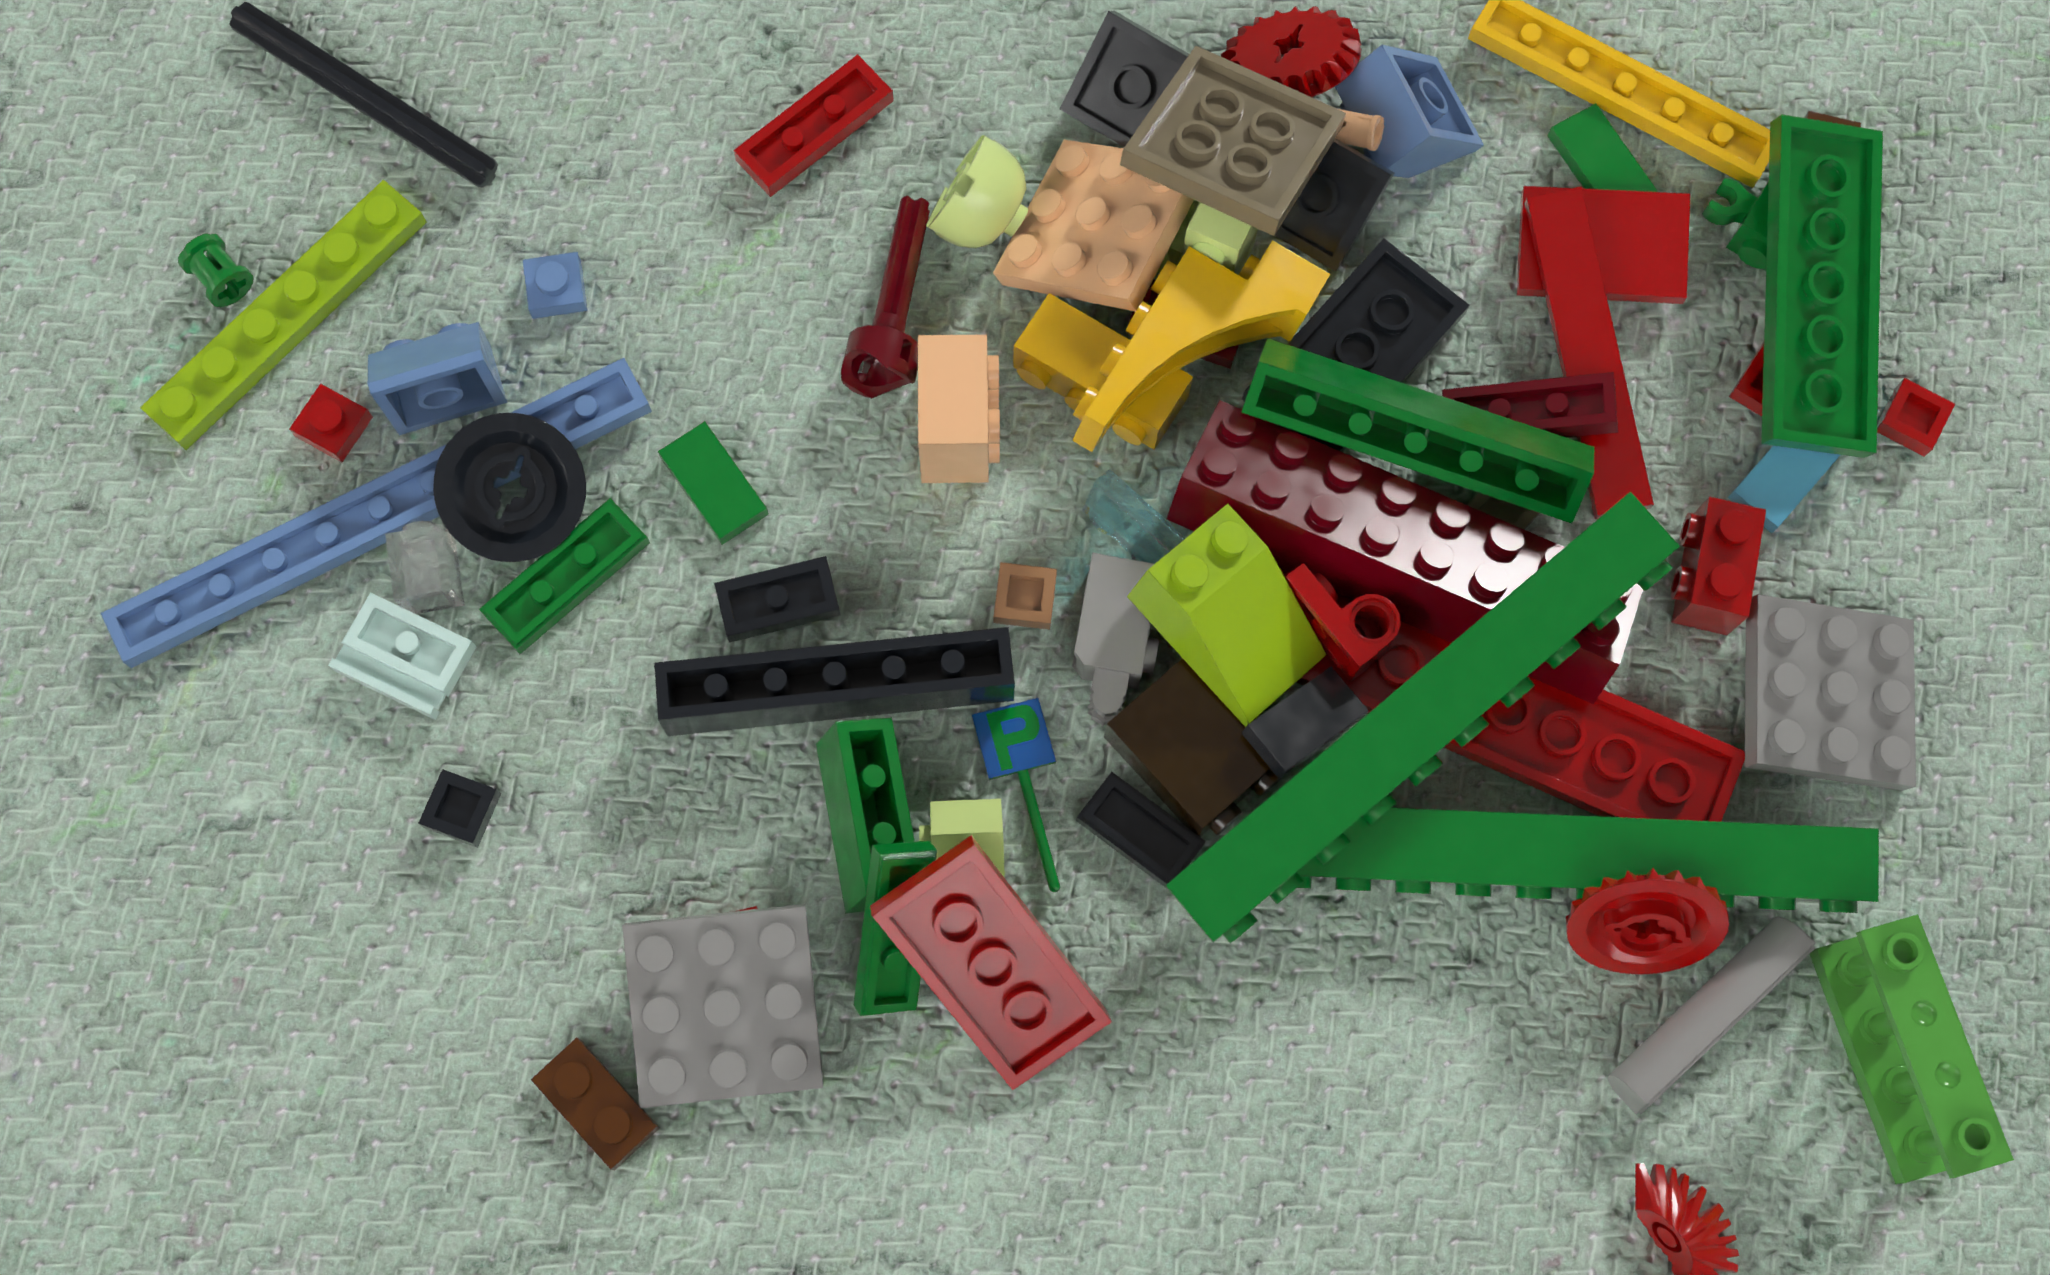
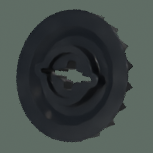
M497 413L484 416L469 423L458 431L446 444L436 465L433 492L436 508L443 524L461 545L471 552L490 560L520 562L532 560L550 552L572 533L583 512L586 499V479L578 453L570 441L555 427L530 415ZM520 457H524L519 474H521L520 484L528 488L527 494L524 499L514 497L511 503L506 505L502 517L497 519L502 505L500 501L502 492L494 488L495 481L498 477L507 479L511 471L515 472Z

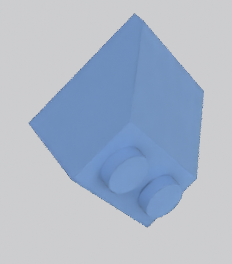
M1382 44L1357 64L1354 71L1345 80L1335 86L1342 100L1340 104L1342 110L1373 116L1380 115L1384 118V131L1378 149L1371 151L1364 148V155L1393 171L1396 177H1413L1476 152L1484 146L1437 57Z
M479 322L451 324L442 328L436 335L416 341L410 339L397 340L386 345L382 351L368 355L367 384L370 394L399 435L508 403L491 345Z

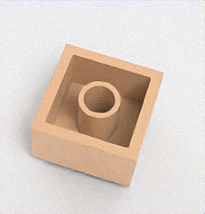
M918 335V448L921 483H989V463H1000L999 355H987V335Z

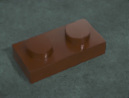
M577 1037L531 1079L610 1170L615 1171L660 1129L656 1122L643 1108H640L638 1102L584 1042Z

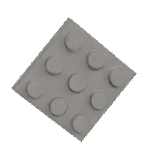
M1760 594L1753 596L1749 617L1746 619L1745 768L1899 791L1916 787L1914 620Z
M806 904L630 922L622 925L640 1108L823 1088Z

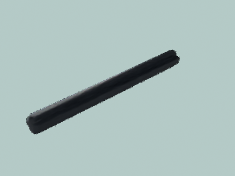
M244 2L239 7L235 6L232 9V18L229 23L232 30L467 181L483 188L488 183H492L496 177L495 172L498 164L495 159L248 2Z

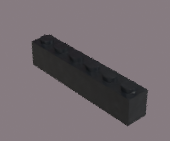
M1009 627L654 663L658 721L667 736L1014 701L1015 692Z

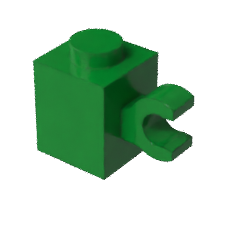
M1724 178L1715 193L1727 199L1730 206H1723L1711 199L1702 215L1709 222L1716 225L1740 223L1726 248L1736 253L1745 264L1766 271L1769 181L1756 197L1746 191L1739 182L1730 178Z

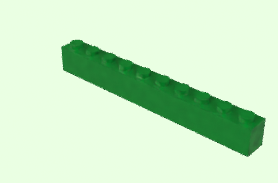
M1629 492L1172 879L1165 887L1211 942L1214 943L1222 935L1230 944L1258 921L1251 913V910L1268 896L1278 904L1304 882L1297 871L1316 856L1323 865L1351 842L1343 833L1361 817L1370 826L1397 803L1390 794L1397 786L1408 778L1416 787L1443 764L1436 755L1437 752L1453 739L1461 747L1467 744L1489 725L1482 714L1500 700L1509 708L1535 686L1528 675L1546 661L1552 669H1555L1581 647L1574 638L1576 634L1591 622L1598 630H1601L1626 609L1627 606L1620 597L1629 589L1638 584L1645 592L1672 570L1673 567L1665 559L1680 547L1679 544L1640 501Z
M1390 808L1370 826L1361 817L1343 833L1351 842L1323 865L1315 856L1297 871L1304 880L1297 888L1311 889L1312 877L1336 878L1335 890L1371 891V879L1395 880V892L1431 894V882L1455 883V895L1491 897L1492 885L1515 886V898L1552 899V888L1576 889L1577 900L1583 897L1584 888L1601 887L1604 877L1619 880L1625 877L1627 870L1634 875H1646L1654 868L1658 875H1667L1674 870H1679L1684 879L1700 877L1704 886L1717 888L1720 899L1726 902V907L1735 908V896L1758 897V909L1796 910V899H1818L1819 912L1858 913V901L1878 902L1879 828Z

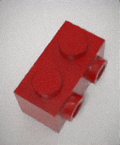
M1709 496L1694 514H1687L1680 533V546L1684 547L1682 563L1677 568L1671 585L1670 596L1671 599L1675 600L1671 623L1727 636L1749 617L1766 509Z

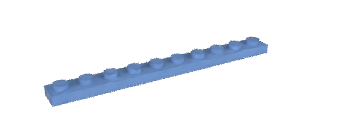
M622 358L511 413L530 415L547 422L560 431L570 441L574 449H577L652 412L625 358ZM446 445L102 612L101 616L123 663L133 668L439 517L434 500L433 483L437 462ZM520 457L515 472L511 471L507 479L497 478L494 488H498L521 477L519 471L524 457Z

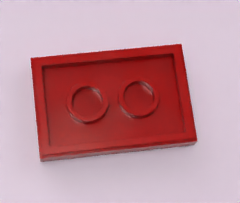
M1523 186L1521 193L1516 296L1545 297L1524 204L1526 198L1570 188ZM1582 188L1607 300L1684 304L1687 299L1690 194Z

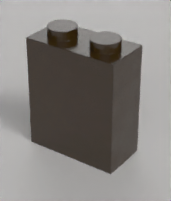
M1183 658L1106 724L1104 738L1174 815L1200 837L1209 829L1216 835H1219L1242 814V810L1237 806L1241 800L1252 791L1259 797L1263 796L1283 778L1282 776L1279 779L1242 735V731L1246 727Z

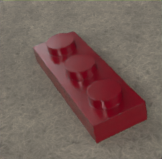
M1614 372L1442 390L1443 397L1566 438L1618 433Z

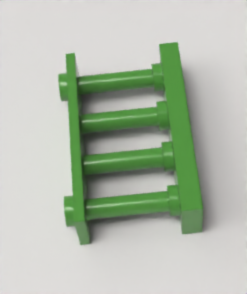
M1913 915L1856 932L1857 937L1814 949L1809 955L1895 1184L1911 1182L1947 1171L1949 1179L1957 1178L2013 1161L2012 1153L1919 915Z

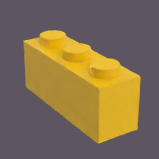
M1049 293L1014 344L1013 367L1017 369L1018 375L1029 385L1041 390L1048 387L1065 397L1066 404L1075 411L1088 387L1091 385L1100 390L1108 378L1099 372L1115 344L1119 343L1126 348L1130 339ZM1179 369L1163 378L1138 397L1112 424L1113 431L1130 444L1140 445L1143 443L1155 450L1187 401L1193 376Z

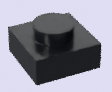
M442 769L418 824L425 829L478 848L501 793L496 788Z

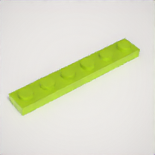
M383 179L140 408L181 447L187 450L427 223L422 212Z

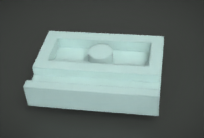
M370 592L341 642L343 647L336 659H331L328 666L335 672L436 720L440 713L438 711L445 697H449L477 647L471 640Z

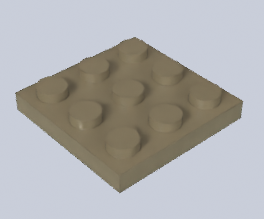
M1195 46L1124 147L1120 165L1275 236L1340 132L1346 113Z

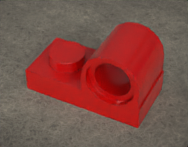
M1304 563L1285 576L1289 587L1323 649L1350 682L1379 660L1398 635L1401 626L1400 613L1395 604L1388 598L1378 594H1365L1354 599L1341 609L1336 603L1338 596L1331 583L1320 573L1313 575ZM1358 619L1374 621L1379 626L1382 637L1377 639L1363 637L1357 631L1355 621Z

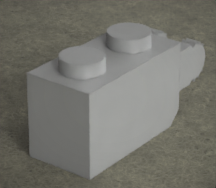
M1092 553L1072 667L1081 679L1093 681L1088 714L1091 715V720L1101 724L1103 727L1122 711L1127 687L1138 689L1142 672L1153 674L1159 640L1148 638L1150 622L1127 598V595L1154 563Z

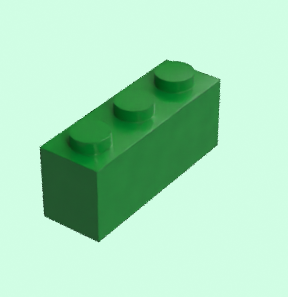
M892 717L836 721L816 743L845 914L864 912L872 845L915 842Z

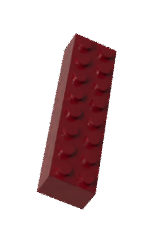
M1219 400L1180 478L1166 518L1168 521L1195 531L1225 505L1229 504L1268 546L1280 569L1290 573L1304 563L1313 575L1316 573L1322 574L1331 583L1337 594L1351 600L1365 594L1384 596L1395 604L1400 613V621L1451 643L1564 548L1562 545L1285 427L1242 413V409ZM1635 584L1620 597L1627 608L1601 630H1598L1591 622L1576 634L1574 638L1581 647L1555 669H1552L1545 661L1528 676L1594 704L1621 663L1643 592L1642 588Z

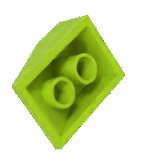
M1229 504L1225 505L1150 567L1127 595V598L1245 727L1327 655L1268 546Z

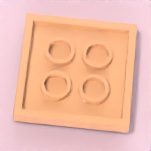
M1064 139L1028 206L1029 210L1024 221L1009 241L993 274L1004 286L1044 294L1050 293L1054 296L1136 312L1194 199L1121 166L1120 162L1124 148Z

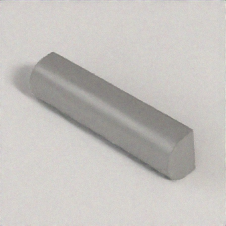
M1775 917L1608 1075V1082L1612 1089L1636 1115L1638 1113L1642 1114L1815 949L1814 945L1816 942L1790 920L1783 917Z

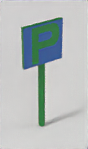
M1039 698L972 714L988 779L993 780L1016 773L1018 775L1049 890L1051 892H1058L1060 890V883L1028 771L1056 763Z

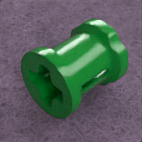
M205 233L195 237L185 245L183 251L178 256V264L186 274H194L206 288V297L213 306L219 308L236 303L247 294L253 285L254 276L245 266L236 265L225 252L226 244L218 234Z

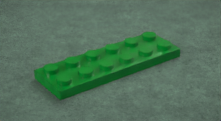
M1784 114L1770 122L1761 444L1861 458L1877 453L1883 131Z

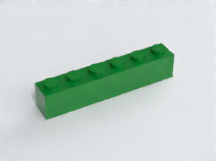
M1267 338L1242 409V413L1571 524L1594 475L1593 446Z

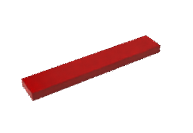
M1582 186L1527 197L1524 204L1563 377L1614 372L1618 433L1577 436L1578 442L1594 447V475L1588 486L1594 518H1600L1629 492L1646 509H1651L1654 505Z

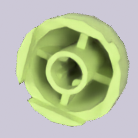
M982 135L955 171L957 175L949 188H944L926 223V226L933 230L937 236L959 247L976 249L989 245L1003 232L1012 237L1024 221L1029 210L1021 204L1026 191L1024 170L1017 158L1002 144Z

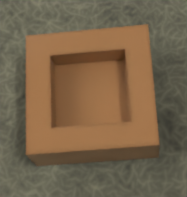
M1000 562L993 623L1050 630L1057 569Z

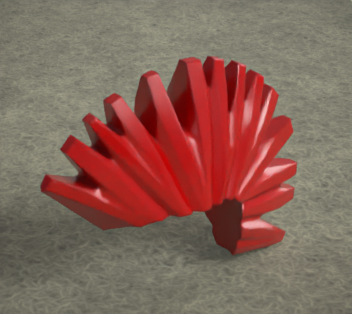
M1644 1163L1635 1164V1211L1637 1217L1648 1229V1233L1654 1239L1657 1247L1661 1248L1662 1252L1668 1256L1669 1262L1672 1263L1673 1274L1719 1275L1717 1272L1737 1273L1738 1265L1728 1261L1727 1258L1737 1257L1739 1252L1737 1249L1726 1248L1727 1244L1737 1240L1736 1235L1718 1237L1722 1231L1731 1225L1729 1218L1719 1221L1724 1209L1720 1203H1716L1698 1214L1707 1189L1700 1186L1688 1196L1689 1176L1685 1173L1680 1174L1677 1178L1675 1168L1670 1167L1667 1173H1665L1664 1165L1653 1164L1649 1176Z

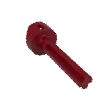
M909 196L901 198L873 324L857 327L849 333L841 367V381L851 391L867 398H875L904 385L913 384L916 381L918 342L904 332L926 232V223L930 210H928L929 202L922 197L917 200ZM863 361L864 364L862 373H858L860 365Z

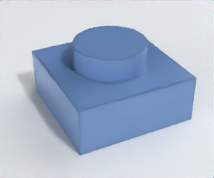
M578 252L523 260L528 309L533 319L588 311L582 263Z

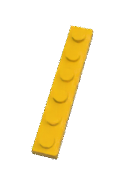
M1488 0L1470 31L1468 39L1591 104L1596 103L1600 109L1751 188L1758 182L1769 163L1770 129L1522 0Z

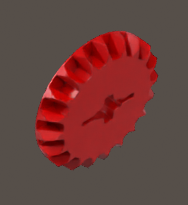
M1295 6L1290 12L1280 13L1275 10L1274 15L1271 17H1255L1253 26L1238 28V35L1227 40L1226 51L1221 53V57L1307 96L1314 97L1337 86L1354 71L1359 63L1362 48L1358 29L1353 28L1350 18L1339 17L1336 10H1328L1321 13L1317 6H1313L1307 11H1300Z
M1654 868L1646 875H1634L1627 870L1625 877L1619 880L1604 877L1601 887L1584 888L1583 897L1571 902L1570 914L1566 916L1567 938L1575 953L1594 966L1623 974H1658L1692 965L1716 950L1725 939L1729 928L1726 902L1720 899L1717 888L1704 886L1700 877L1684 879L1679 870H1674L1667 875H1658Z

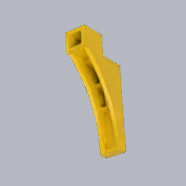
M1273 240L1261 259L1252 254L1250 255L1239 275L1189 246L1178 265L1169 260L1164 265L1151 289L1159 294L1153 305L1151 306L1144 301L1139 305L1126 328L1128 333L1134 335L1127 347L1125 348L1116 343L1099 372L1108 377L1101 389L1098 390L1090 385L1073 413V416L1080 419L1081 423L1072 441L1093 452L1111 425L1138 397L1166 376L1197 359L1231 346L1265 338L1281 336L1287 341H1291L1325 285L1330 273Z

